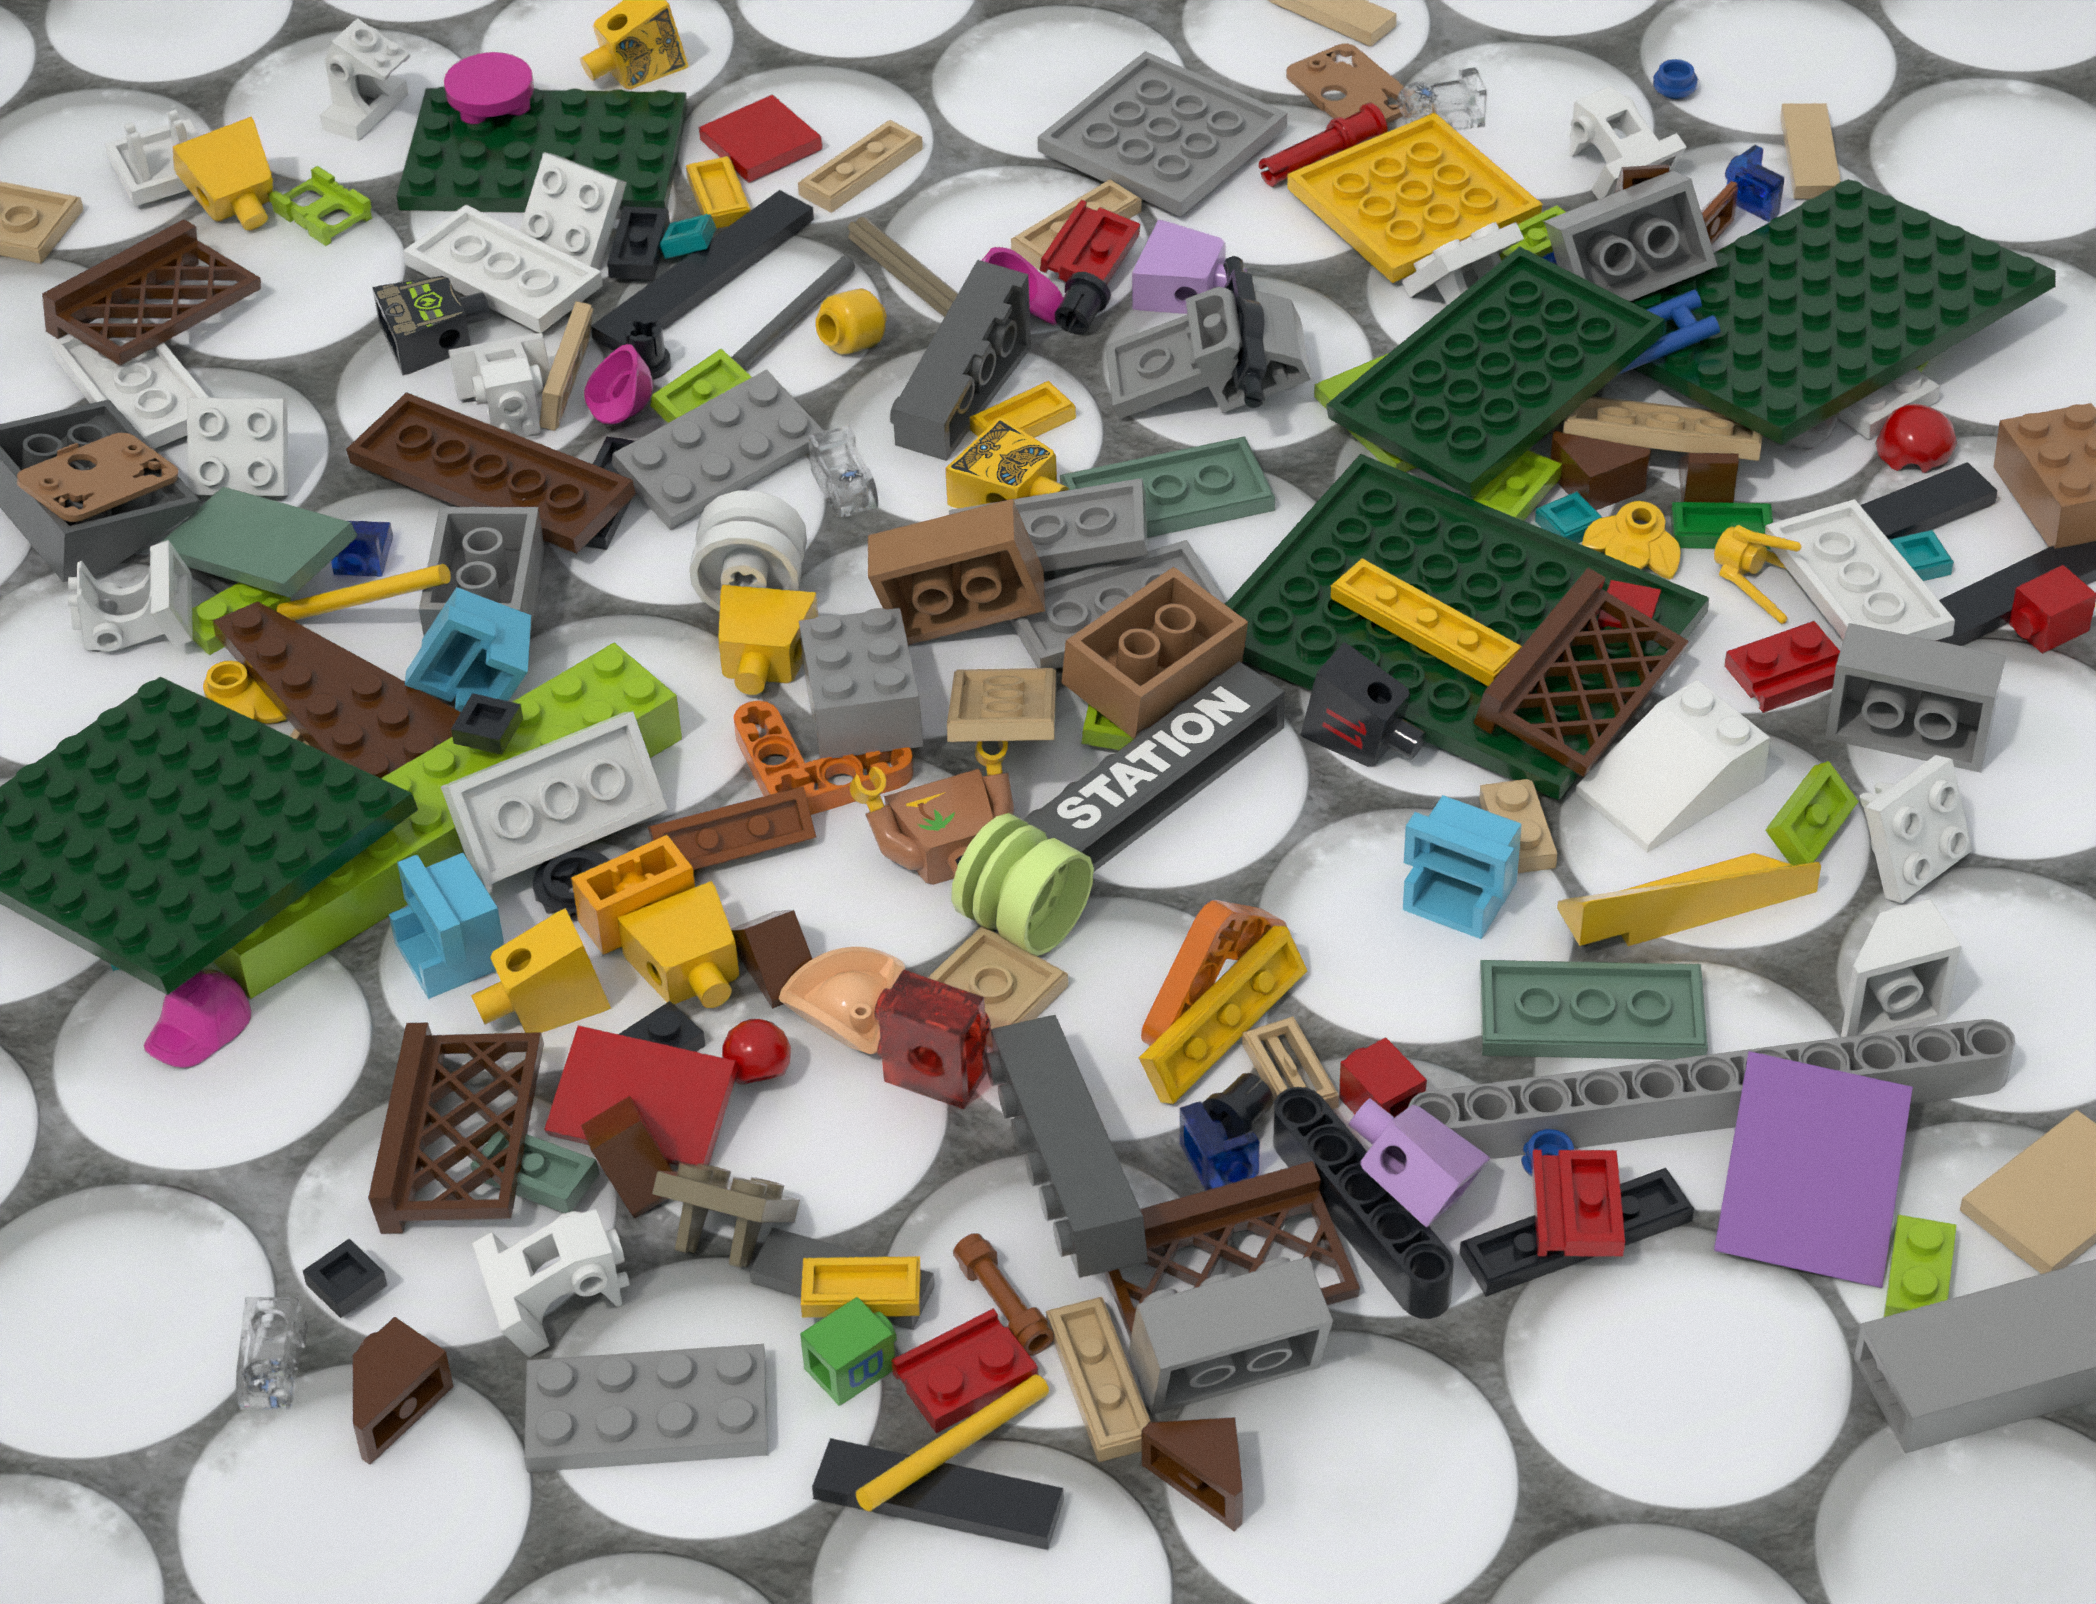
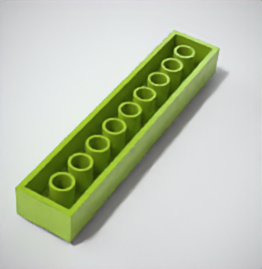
M615 642L513 701L514 703L521 704L523 720L502 755L454 744L451 737L381 778L411 792L418 811L213 962L224 974L236 980L245 995L251 1000L387 918L390 913L408 905L404 899L397 862L417 854L424 866L428 867L464 853L440 786L624 712H634L649 757L652 758L682 740L677 695Z

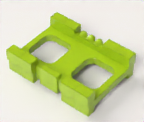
M318 165L310 169L312 178L283 195L276 190L268 194L275 213L289 222L295 221L304 229H308V234L325 246L331 243L332 237L363 219L367 222L372 219L370 199L354 189L349 191L343 185H339L333 175ZM309 190L323 196L308 206H300L292 201V199ZM336 209H342L351 215L336 225H328L320 219Z

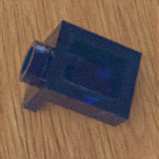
M1755 144L1741 155L1735 156L1729 162L1725 171V179L1727 184L1731 181L1737 183V207L1770 222V220L1780 214L1785 177L1762 166L1764 149Z
M349 521L352 523L358 536L331 561L334 575L382 577L393 540L391 522Z
M1201 1101L1179 1108L1180 1146L1205 1190L1249 1179L1259 1174L1260 1142L1254 1132L1228 1140L1222 1123L1218 1119L1214 1121L1210 1119Z

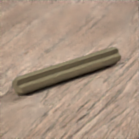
M860 217L856 222H850L848 225V230H850L848 237L852 242L943 317L946 316L958 292L866 217Z

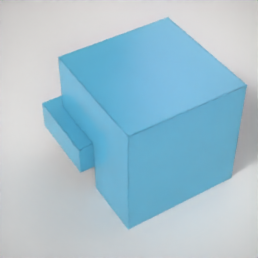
M456 587L423 637L419 652L406 670L405 685L452 702L456 697L455 709L460 712L472 693L508 701L528 673L531 615Z
M1442 795L1429 817L1414 812L1405 828L1404 863L1413 866V868L1404 880L1403 910L1482 939L1517 883L1522 824Z
M464 853L428 867L424 866L417 854L397 862L404 899L408 907L389 914L394 942L427 998L430 999L496 972L490 956L494 950L504 945L498 907Z

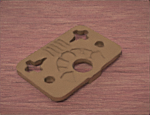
M1352 44L1336 45L1295 62L1286 69V78L1308 96L1315 106L1321 111L1328 113L1333 119L1336 117L1347 118L1359 112L1360 107L1368 102H1372L1381 110L1386 123L1408 115L1418 108V98ZM1336 55L1343 57L1353 56L1351 59L1352 65L1344 61L1336 63ZM1327 91H1340L1346 97L1342 100L1331 101L1323 98L1322 94ZM1387 96L1395 100L1404 99L1403 106L1399 107L1395 104L1387 106Z
M115 433L79 448L78 443L57 450L56 457L21 470L17 474V485L61 519L77 522L176 482L178 479V468L135 436L128 433ZM76 460H87L94 463L96 467L89 470H78L70 467L69 463ZM148 467L151 470L162 469L161 477L153 474L144 476V468ZM70 499L73 502L84 501L83 508L78 509L74 506L65 508V500Z

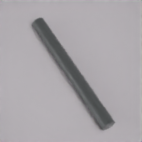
M842 256L731 358L746 370L855 270L853 260L847 256Z

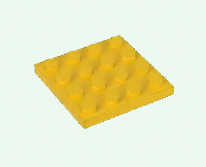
M1435 112L1293 171L1287 177V189L1392 283L1415 273V262L1433 254L1435 249L1453 240L1459 239L1461 242L1471 237L1470 234L1494 222L1501 229L1515 222L1520 224L1542 213L1543 204Z

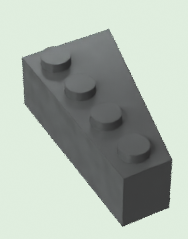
M981 260L976 261L904 390L895 399L891 407L890 422L894 424L896 446L947 461L970 430V417L986 409L1031 349L1028 274Z

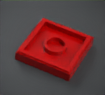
M773 94L699 127L700 140L720 158L729 156L734 170L748 183L822 149V136Z

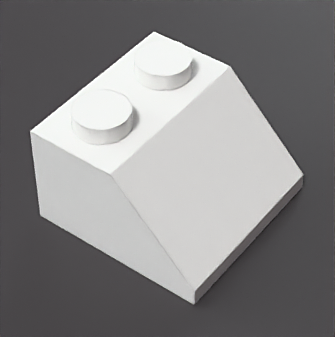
M1931 899L1909 905H1898L1890 910L1879 913L1853 965L1841 1037L1917 1028L1947 1020L1961 945Z

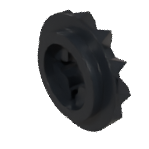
M574 849L543 862L533 878L535 900L543 904L547 914L566 908L571 917L574 913H577L574 892L568 891V888L573 887L571 878L610 859L596 851Z

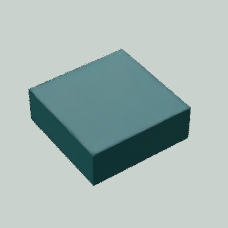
M704 214L670 223L660 243L665 259L707 249L716 230L711 214Z
M1574 492L1536 508L1535 522L1542 529L1580 543L1583 541L1588 526L1595 520L1603 517L1578 492Z
M1933 530L1889 539L1922 581L1952 574L1954 562Z

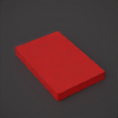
M578 1025L544 1131L552 1137L589 1145L581 1125L631 1096L669 1164L679 1166V1163H686L697 1166L698 1163L709 1165L739 1065L735 1060Z

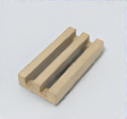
M1294 1017L1242 1032V1046L1260 1078L1269 1086L1274 1101L1287 1087L1262 1045L1261 1041L1263 1040L1290 1088L1306 1087L1297 1071L1296 1065L1278 1038L1279 1035L1284 1034L1314 1085L1316 1092L1322 1096L1332 1110L1339 1107V1094Z

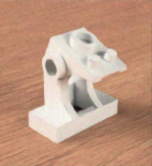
M358 18L330 44L325 58L332 104L320 114L323 130L356 141L364 137L409 94L407 81L390 74L400 64L410 58V54L400 48L396 42L390 41L381 35L378 30L368 26ZM367 96L376 99L369 106L363 101Z
M1611 86L1574 101L1573 119L1571 120L1572 131L1569 135L1571 138L1569 154L1571 157L1576 156L1580 151L1593 145L1602 153L1606 165L1591 189L1598 200L1614 193L1621 167L1668 164L1670 171H1672L1687 148L1677 133L1659 141L1637 111L1634 101ZM1614 129L1622 131L1627 137L1620 139Z
M542 332L448 350L459 400L475 397L477 405L486 404L490 425L521 437L541 433L535 394L543 392V384H546L550 373Z
M169 540L150 546L149 572L145 579L135 586L122 589L113 582L99 583L82 561L77 562V577H68L69 590H77V594H68L72 629L82 630L85 650H101L106 652L121 650L162 634L166 635L174 647L193 641L192 573Z
M597 1209L583 1213L572 1211L562 1214L552 1223L509 1248L493 1232L472 1243L500 1330L529 1358L549 1347L542 1321L547 1307L558 1297L573 1290L580 1296H592L601 1292L619 1307L622 1305L620 1288L630 1285L626 1271L619 1274L616 1272L615 1266L625 1262L618 1234L615 1228L608 1231L604 1230ZM560 1256L561 1260L535 1274L536 1270L543 1264Z

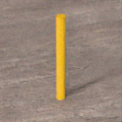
M439 564L281 603L277 606V612L296 621L448 584L451 574L445 564Z
M1036 1374L858 1489L856 1491L858 1503L866 1511H871L1047 1396L1049 1388L1046 1381Z

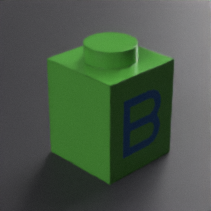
M858 1297L800 1333L805 1371L838 1406H841L892 1372V1359L895 1358L894 1343L897 1341L896 1332L884 1314L879 1311L873 1313Z

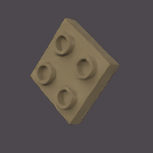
M679 1163L678 1171H658L652 1194L683 1202L675 1244L676 1251L695 1253L709 1209L737 1216L729 1265L739 1268L749 1266L762 1223L795 1222L800 1199L782 1195L785 1186L783 1184L751 1177L750 1180L733 1177L731 1182L729 1181L730 1170L698 1163L697 1166Z

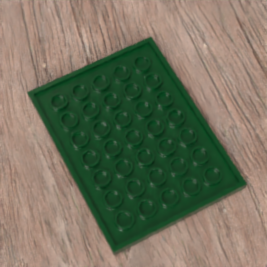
M1847 179L1714 252L1717 267L1630 301L1644 309H1649L1677 296L1696 290L1701 299L1702 307L1691 311L1697 321L1714 315L1720 327L1719 334L1634 368V370L1784 445L2056 287V270L2042 265L2030 257H2025L2008 250L1996 242L1988 241L1965 231L1960 226L1952 225L1931 216L1926 211L1918 210L1897 201L1892 196L1870 189L1858 181ZM1673 319L1665 322L1666 334L1679 329Z
M1360 454L1225 603L1226 606L1248 621L1242 661L1312 691L1316 673L1345 642L1408 688L1411 697L1404 719L1427 732L1426 742L1509 779H1528L1533 781L1536 791L1560 800L1579 776L1578 773L1499 725L1490 734L1473 724L1484 691L1488 688L1487 685L1331 599V585L1363 558L1521 646L1525 644L1588 567L1605 577L1602 590L1606 592L1611 580L1661 589L1659 603L1657 602L1652 619L1685 639L1689 637L1708 613L1709 597ZM1606 626L1601 628L1600 630H1612L1621 628ZM1639 641L1644 657L1665 655L1669 651L1655 641ZM1627 642L1605 644L1609 659L1632 657ZM1593 645L1571 646L1570 648L1574 661L1597 660ZM1637 671L1614 672L1619 688L1639 687L1641 685ZM1602 673L1579 675L1584 690L1607 689ZM1567 676L1545 678L1549 693L1572 691ZM1611 702L1588 704L1593 720L1616 717ZM1577 705L1553 706L1558 722L1581 721ZM1541 707L1522 708L1516 713L1517 716L1530 724L1546 723ZM1586 734L1562 736L1565 745L1583 756L1590 749Z
M159 677L156 680L143 684L137 693L118 706L102 712L95 722L76 735L69 736L60 741L53 751L37 762L22 767L15 777L0 786V904L168 995L418 811L411 792L163 677Z

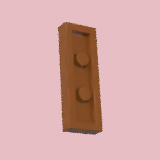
M803 786L648 826L651 842L668 835L693 867V870L817 838Z

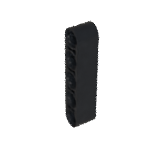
M1306 1087L1285 1089L1274 1101L1273 1146L1276 1153L1288 1167L1313 1161L1321 1179L1319 1191L1332 1222L1409 1315L1419 1319H1432L1441 1316L1449 1308L1452 1295L1454 1258L1448 1248L1429 1226L1426 1227L1362 1169L1360 1162L1367 1153L1366 1149L1321 1095Z

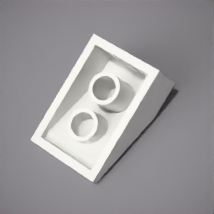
M1697 679L1658 702L1577 784L1576 793L1648 853L1762 784L1765 779L1770 737Z

